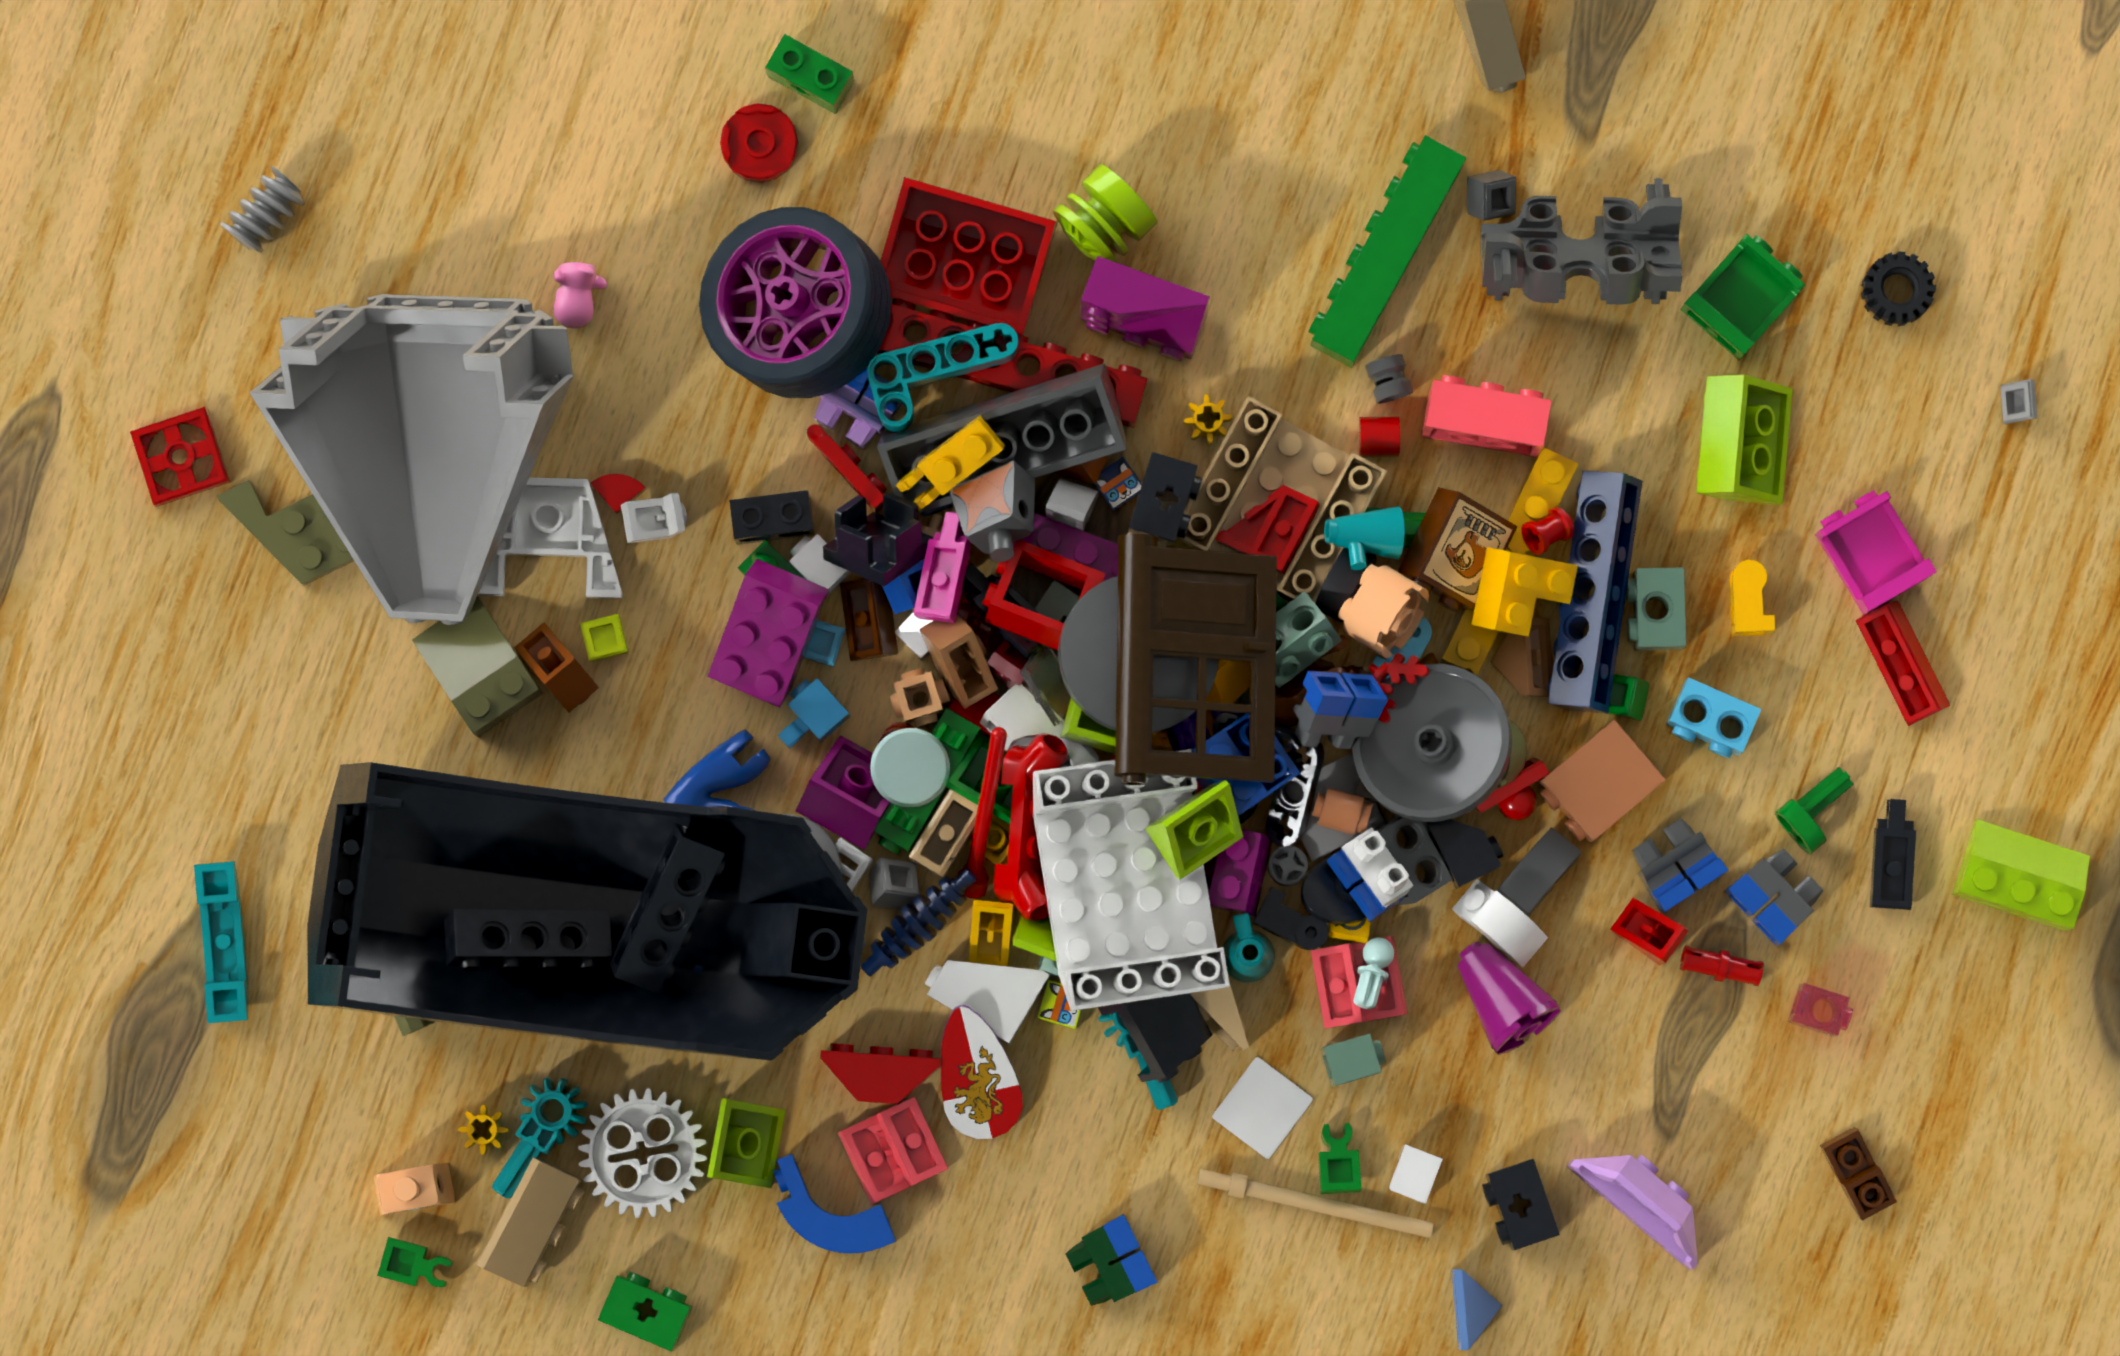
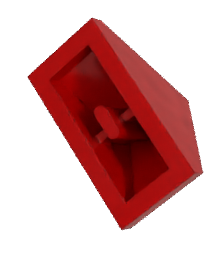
M1635 898L1631 899L1610 929L1659 966L1668 961L1688 933V930L1682 925Z

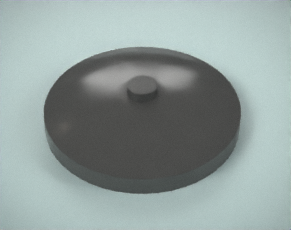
M1118 576L1101 582L1079 599L1064 622L1058 646L1060 673L1071 698L1087 716L1116 731ZM1153 655V698L1197 701V658ZM1207 659L1206 697L1216 678L1218 660ZM1153 707L1152 733L1177 725L1196 710Z
M1433 663L1422 664L1429 668L1430 673L1427 677H1416L1417 683L1415 685L1409 684L1405 676H1401L1402 683L1400 685H1395L1390 677L1382 682V684H1389L1394 688L1393 694L1386 695L1388 699L1393 700L1397 705L1394 710H1389L1391 720L1385 724L1378 719L1370 737H1356L1352 744L1353 759L1357 773L1370 794L1389 811L1410 820L1423 822L1453 819L1479 806L1494 792L1507 770L1512 751V731L1507 712L1490 686L1481 678L1463 668Z

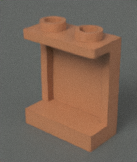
M1613 720L1539 782V785L1543 788L1539 795L1553 811L1560 808L1569 820L1565 825L1578 841L1585 838L1591 843L1666 779L1620 725Z

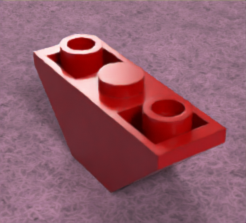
M830 1043V1051L821 1050L820 1054L821 1060L858 1102L899 1104L941 1068V1059L933 1058V1050L910 1049L909 1056L893 1055L894 1048L870 1046L869 1053H855L854 1045Z

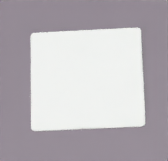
M1256 1057L1214 1112L1212 1118L1263 1157L1269 1159L1311 1104L1313 1098L1262 1059Z

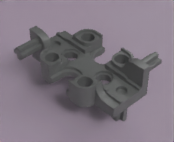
M1661 178L1654 179V184L1646 185L1647 202L1642 206L1641 211L1638 205L1629 199L1603 197L1602 216L1595 217V234L1588 239L1579 240L1572 239L1563 233L1561 216L1557 215L1556 196L1531 197L1523 203L1521 213L1514 221L1505 224H1481L1482 287H1487V296H1494L1496 301H1502L1503 296H1509L1510 288H1522L1523 294L1532 301L1559 303V299L1565 300L1566 281L1573 276L1582 275L1594 279L1599 284L1600 300H1606V304L1623 305L1633 303L1640 297L1641 291H1644V299H1651L1652 304H1660V299L1666 300L1667 291H1681L1682 262L1679 248V229L1682 200L1681 198L1670 197L1669 184H1663V179Z

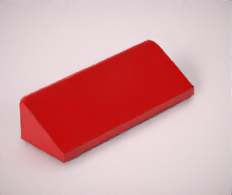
M1896 600L1855 620L1908 726L1950 706L1899 601Z

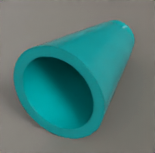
M1399 506L1335 517L1334 519H1327L1325 522V542L1348 548L1352 570L1366 568L1365 553L1398 560L1402 554L1405 525L1403 512Z
M1248 913L1233 916L1236 932L1229 936L1223 945L1227 973L1241 982L1258 981L1264 978L1273 967L1275 959L1273 945L1263 933L1252 929ZM1253 945L1257 948L1258 956L1254 960H1247L1243 957L1242 950L1245 946Z

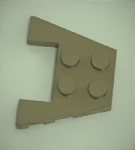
M249 480L217 495L219 501L303 586L354 562V559L313 494L267 516Z

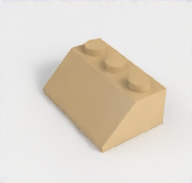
M533 1157L477 1266L522 1287H527L530 1281L537 1283L547 1265V1262L542 1260L543 1255L549 1245L554 1248L556 1247L565 1231L566 1226L560 1223L567 1209L574 1212L584 1194V1190L579 1188L583 1180L542 1158Z

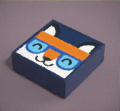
M1121 457L1102 470L1096 485H1093L1100 492V495L1112 512H1114L1139 495L1142 483L1125 458Z

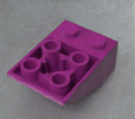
M1242 830L1243 838L1206 862L1204 870L1210 907L1240 914L1248 913L1250 916L1256 917L1272 841L1262 833Z

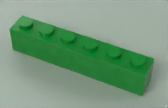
M1426 135L1420 145L1415 142L1411 144L1402 163L1408 165L1401 179L1396 176L1393 177L1383 195L1389 199L1382 213L1375 210L1365 228V231L1371 233L1364 246L1356 244L1351 252L1346 265L1352 268L1345 281L1337 278L1330 290L1327 299L1333 302L1326 315L1318 312L1308 331L1314 335L1310 346L1352 368L1466 161L1465 156Z

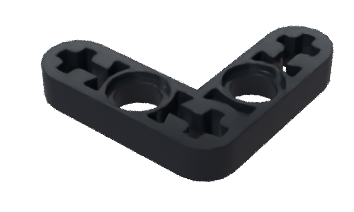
M1224 712L1220 714L1213 723V734L1215 735L1226 728V723L1231 720L1236 721L1246 713ZM1275 722L1276 738L1285 751L1287 748L1291 749L1287 754L1300 771V774L1290 781L1299 783L1304 791L1303 799L1300 801L1293 800L1287 794V783L1274 791L1266 821V833L1274 844L1285 847L1300 839L1306 830L1324 761V749L1321 743L1317 747L1303 746L1295 735V729ZM1303 747L1307 748L1306 755L1312 757L1305 763L1302 761V754L1295 752ZM1289 810L1295 812L1289 816L1287 825L1293 831L1286 835L1283 833L1284 827L1279 823L1286 819Z

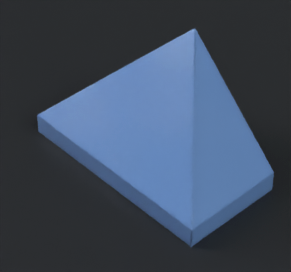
M1451 1269L1458 1350H1469L1502 1305L1462 1269Z

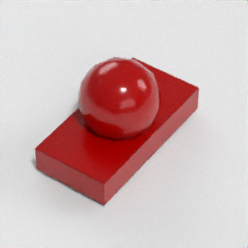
M1534 757L1527 760L1523 770L1513 782L1494 791L1474 809L1482 813L1498 804L1500 812L1506 818L1513 821L1527 819L1534 812L1537 802L1535 792L1529 785L1550 774L1544 762Z

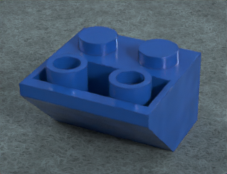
M1250 714L1243 715L1206 740V753L1249 756ZM1276 736L1274 782L1226 780L1230 783L1238 816L1300 774V771ZM1196 748L1193 749L1191 752L1196 753ZM1196 778V781L1204 789L1208 785L1222 781V779Z

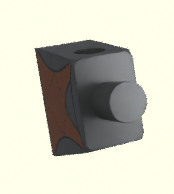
M1014 460L950 490L964 535L983 553L990 554L993 561L1005 562L1010 560L1014 556L1013 543L1031 535L1034 530L1035 480Z

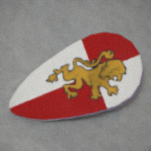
M959 1005L952 1010L942 1037L941 1092L944 1111L951 1125L963 1135L975 1139H993L1007 1133L1017 1123L1023 1109L1022 1090L1016 1072L993 1029L982 1016L969 1006Z

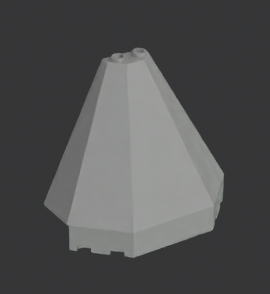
M380 294L366 298L367 305L358 308L347 307L343 303L314 310L315 318L293 316L281 318L280 324L284 344L279 348L281 366L249 393L389 617L405 619L409 623L439 620L446 625H455L463 622L471 612L573 379L574 374L572 373L567 328L563 325L554 326L553 318L542 310L533 311L532 303L527 299Z

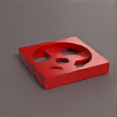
M206 407L130 431L155 507L231 483ZM188 424L195 426L205 433L206 439L189 444L183 441L178 425ZM163 430L167 442L164 453L147 458L152 440ZM178 449H183L187 453V460L182 464H176L172 459L173 453ZM212 455L214 464L206 480L196 482L192 470L195 460ZM171 469L176 472L181 488L176 490L164 488L155 481L153 474Z

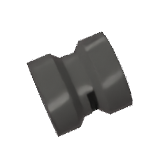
M1402 354L1387 356L1365 365L1368 377L1375 384L1373 394L1376 404L1394 401L1414 392L1411 381L1405 378L1403 370L1406 364Z

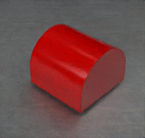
M1399 416L1359 417V456L1399 457Z

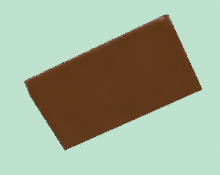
M866 578L840 583L850 661L897 655L898 647L893 611L882 585Z

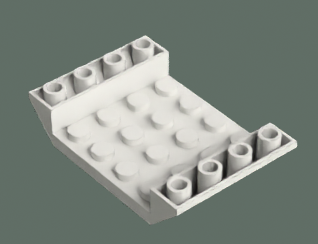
M1191 749L1180 750L1177 752H1191ZM1115 760L1034 771L1033 818L1058 975L1070 1010L1089 1009L1230 987L1224 948H1217L1204 864L1179 880L1145 830L1147 826L1192 797V792L1197 789L1196 778L1157 775L1146 778L1145 785L1122 784V778L1114 776Z

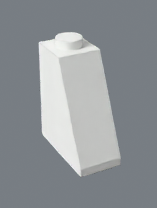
M947 960L943 967L938 964L935 965L925 985L930 987L927 993L929 997L951 1010L959 1005L969 1006L982 1016L999 1039L1010 1045L1048 981L1050 974L1043 970Z

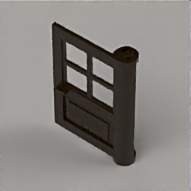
M1124 534L1118 536L1114 776L1122 778V784L1145 785L1146 778L1157 775L1274 782L1277 556L1158 547V537L1154 535ZM1153 655L1197 658V701L1153 698ZM1207 659L1250 662V705L1206 702ZM1153 707L1196 710V753L1152 750ZM1206 711L1250 714L1249 756L1206 753Z

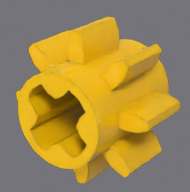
M1205 394L1203 404L1199 406L1192 402L1188 404V408L1194 413V417L1184 419L1183 423L1186 426L1193 425L1195 429L1191 437L1193 441L1201 435L1207 437L1208 445H1212L1213 436L1219 434L1225 437L1228 432L1222 427V423L1232 421L1233 415L1223 414L1222 408L1225 400L1222 399L1217 404L1210 403L1208 395ZM1210 411L1212 418L1219 419L1214 421L1213 428L1207 429L1204 422L1197 421L1202 419L1203 412Z
M487 1105L481 1106L480 1115L477 1116L466 1111L465 1115L470 1121L467 1127L458 1128V1131L467 1133L470 1138L464 1147L470 1148L475 1143L480 1144L481 1155H486L488 1151L487 1145L490 1144L501 1149L503 1145L498 1140L500 1134L510 1132L509 1128L501 1127L498 1122L504 1113L499 1111L493 1116H489ZM478 1121L482 1123L491 1121L493 1125L489 1128L492 1134L490 1139L486 1137L477 1139L475 1135L479 1131L476 1126Z

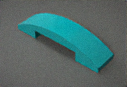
M235 861L194 865L197 905L200 904L206 971L204 988L207 1023L248 1020L246 947Z

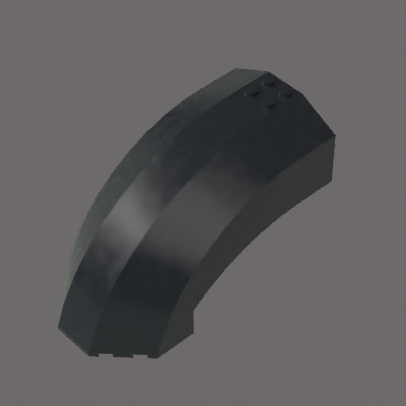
M373 762L343 764L339 768L317 850L307 923L308 1005L588 1041L772 1061L784 1051L783 1048L799 1035H804L827 1016L826 1013L842 1000H846L857 991L868 909L861 899L853 894L843 880L844 875L827 851H823L810 833L812 832L811 828L802 817L729 806L702 807L581 793ZM675 823L719 839L725 851L726 864L723 872L718 878H713L708 888L709 899L707 905L701 913H696L691 924L693 928L691 938L685 948L680 947L674 959L676 962L674 973L668 983L663 982L658 994L615 978L609 965L610 959L603 966H600L599 970L592 972H579L576 970V966H561V970L553 972L538 971L537 966H522V970L514 972L499 971L498 966H483L482 970L474 972L460 971L459 966H446L444 919L453 909L610 910L613 955ZM686 869L680 873L678 879L689 880L695 875L696 870ZM670 904L662 910L661 914L672 915L679 909V905ZM482 934L483 944L489 949H497V942L494 937L489 934ZM521 934L523 945L528 949H536L535 940L527 934ZM560 934L561 944L567 949L574 950L575 944L572 938L568 935ZM660 939L651 940L644 949L655 950L663 941ZM696 965L703 966L701 973L694 972Z

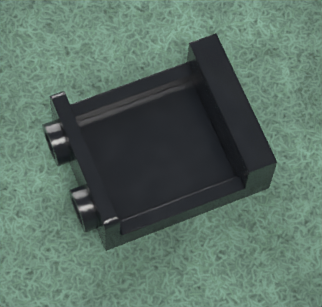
M1190 993L1098 1007L1102 1015L1116 1012L1120 1015L1147 1063V1066L1138 1074L1141 1082L1157 1079L1159 1083L1173 1078L1179 1072L1178 1066L1184 1061L1202 1052L1201 1045L1213 1035Z

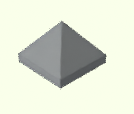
M2034 379L2000 385L2003 424L2037 419Z

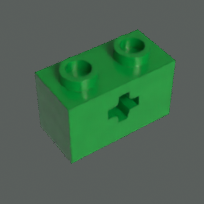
M786 34L781 38L765 66L769 78L834 114L837 113L855 81L853 71Z
M630 1271L626 1278L617 1275L598 1321L668 1351H674L693 1307L685 1303L687 1296L668 1287H665L663 1293L648 1287L651 1280ZM648 1299L653 1300L652 1308L658 1312L656 1317L648 1316L646 1320L641 1319L642 1311L636 1307L638 1303H646Z

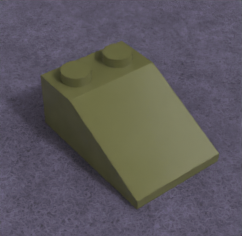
M478 596L469 616L463 622L455 625H446L438 621L412 639L447 696L472 733L477 737H480L543 694Z

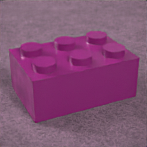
M756 559L744 576L707 677L780 708L792 690L830 589Z

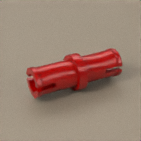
M1685 945L1680 962H1682L1680 970L1714 976L1715 981L1723 982L1724 979H1730L1759 986L1762 979L1763 969H1760L1764 966L1762 961L1730 956L1729 951L1725 950L1715 953Z

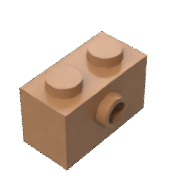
M958 614L955 623L932 621L919 629L940 679L944 680L947 691L964 709L998 690L984 657L987 654L984 644Z

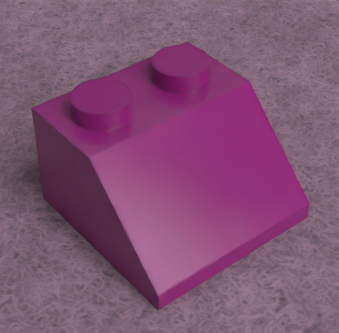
M840 735L810 778L795 811L865 850L875 834L874 830L891 802L878 792L873 783L870 771L873 753Z

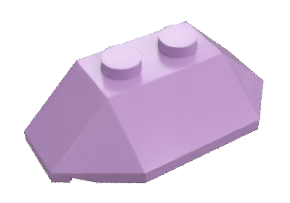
M1641 1154L1637 1159L1632 1155L1575 1159L1567 1164L1570 1170L1688 1270H1693L1698 1265L1693 1207L1686 1202L1690 1195L1672 1180L1666 1185L1655 1176L1659 1169Z

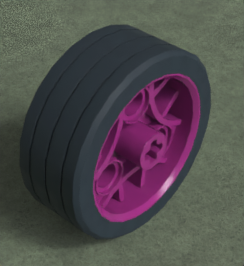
M781 207L755 215L739 224L722 240L710 258L703 276L699 309L702 328L709 344L725 365L765 392L785 398H812L841 388L854 380L868 367L870 361L881 348L888 330L892 298L889 280L880 259L861 238L826 213L805 207ZM818 249L826 250L819 271L806 268ZM782 265L780 274L776 278L770 279L772 270ZM838 291L839 295L836 302L827 306L829 296L833 292ZM757 300L755 317H745L747 302ZM783 331L784 335L780 343L772 346L773 337L778 332ZM825 331L828 337L812 349L808 344Z

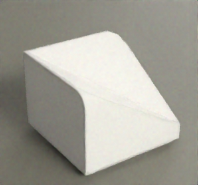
M912 613L895 631V634L922 661L930 653L919 629L932 622V620L918 619Z

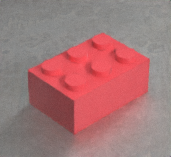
M1443 375L1441 381L1433 380L1428 393L1421 437L1538 457L1544 447L1552 401L1543 399L1542 392L1520 389L1519 394L1504 392V386L1489 382H1482L1480 387L1464 385L1465 379L1448 375Z

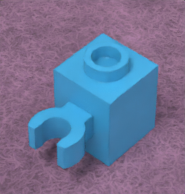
M818 678L812 683L806 679L789 694L793 700L788 703V706L798 718L778 736L789 749L809 731L822 743L850 717V714Z

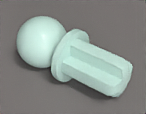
M1381 937L1372 938L1365 944L1363 958L1367 966H1359L1357 969L1360 978L1353 1001L1356 1006L1363 1009L1371 1010L1377 1005L1382 983L1387 981L1389 977L1388 973L1382 969L1389 966L1394 958L1392 944L1387 939Z

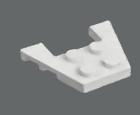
M529 477L478 595L505 596L506 557L508 555L564 556L587 558V598L623 599V592L590 481L588 479Z

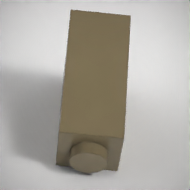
M1453 0L1481 83L1489 91L1494 89V92H1505L1517 86L1516 82L1526 79L1505 0Z

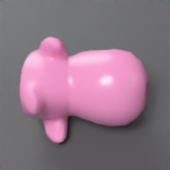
M577 262L561 264L554 272L555 281L561 284L560 288L556 291L553 306L554 317L564 327L581 328L587 325L593 317L592 288L604 289L607 287V282L603 277L596 274V267L594 265Z

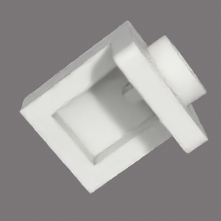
M670 493L663 498L629 501L621 504L627 543L668 539L685 531L687 513L684 504L680 503L678 493Z

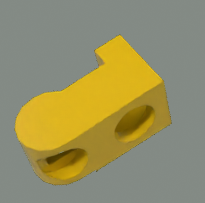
M1755 560L1742 561L1730 574L1729 594L1732 636L1771 635L1775 631V615L1763 614L1762 589L1767 582L1766 569Z

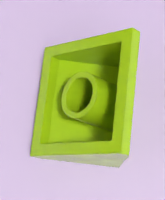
M1226 780L1206 786L1145 828L1170 869L1179 880L1243 838L1230 783Z
M722 1098L707 1177L772 1188L773 1170H775L786 1110Z

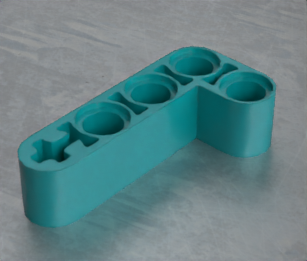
M995 323L875 356L870 361L867 371L882 425L887 430L901 432L912 424L914 409L909 393L910 388L998 366L1013 360L1019 349L1018 336L1015 330L1010 325ZM997 335H1002L1006 341H1012L1006 344V351L999 352L998 347H989L985 349L987 357L980 358L978 339H983L984 347L993 345ZM960 344H965L973 349L974 354L968 362L959 363L952 358V350ZM923 354L930 355L935 360L934 368L927 373H920L913 367L914 360ZM886 364L893 366L897 370L896 378L893 381L881 383L875 378V372L880 366ZM894 402L902 403L907 408L906 416L900 421L889 420L885 416V410L889 404Z

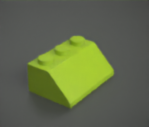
M1748 375L1707 376L1696 493L1722 500L1772 505L1783 504L1793 388Z
M1975 819L1952 895L2062 931H2069L2075 927L2085 895L2090 856Z

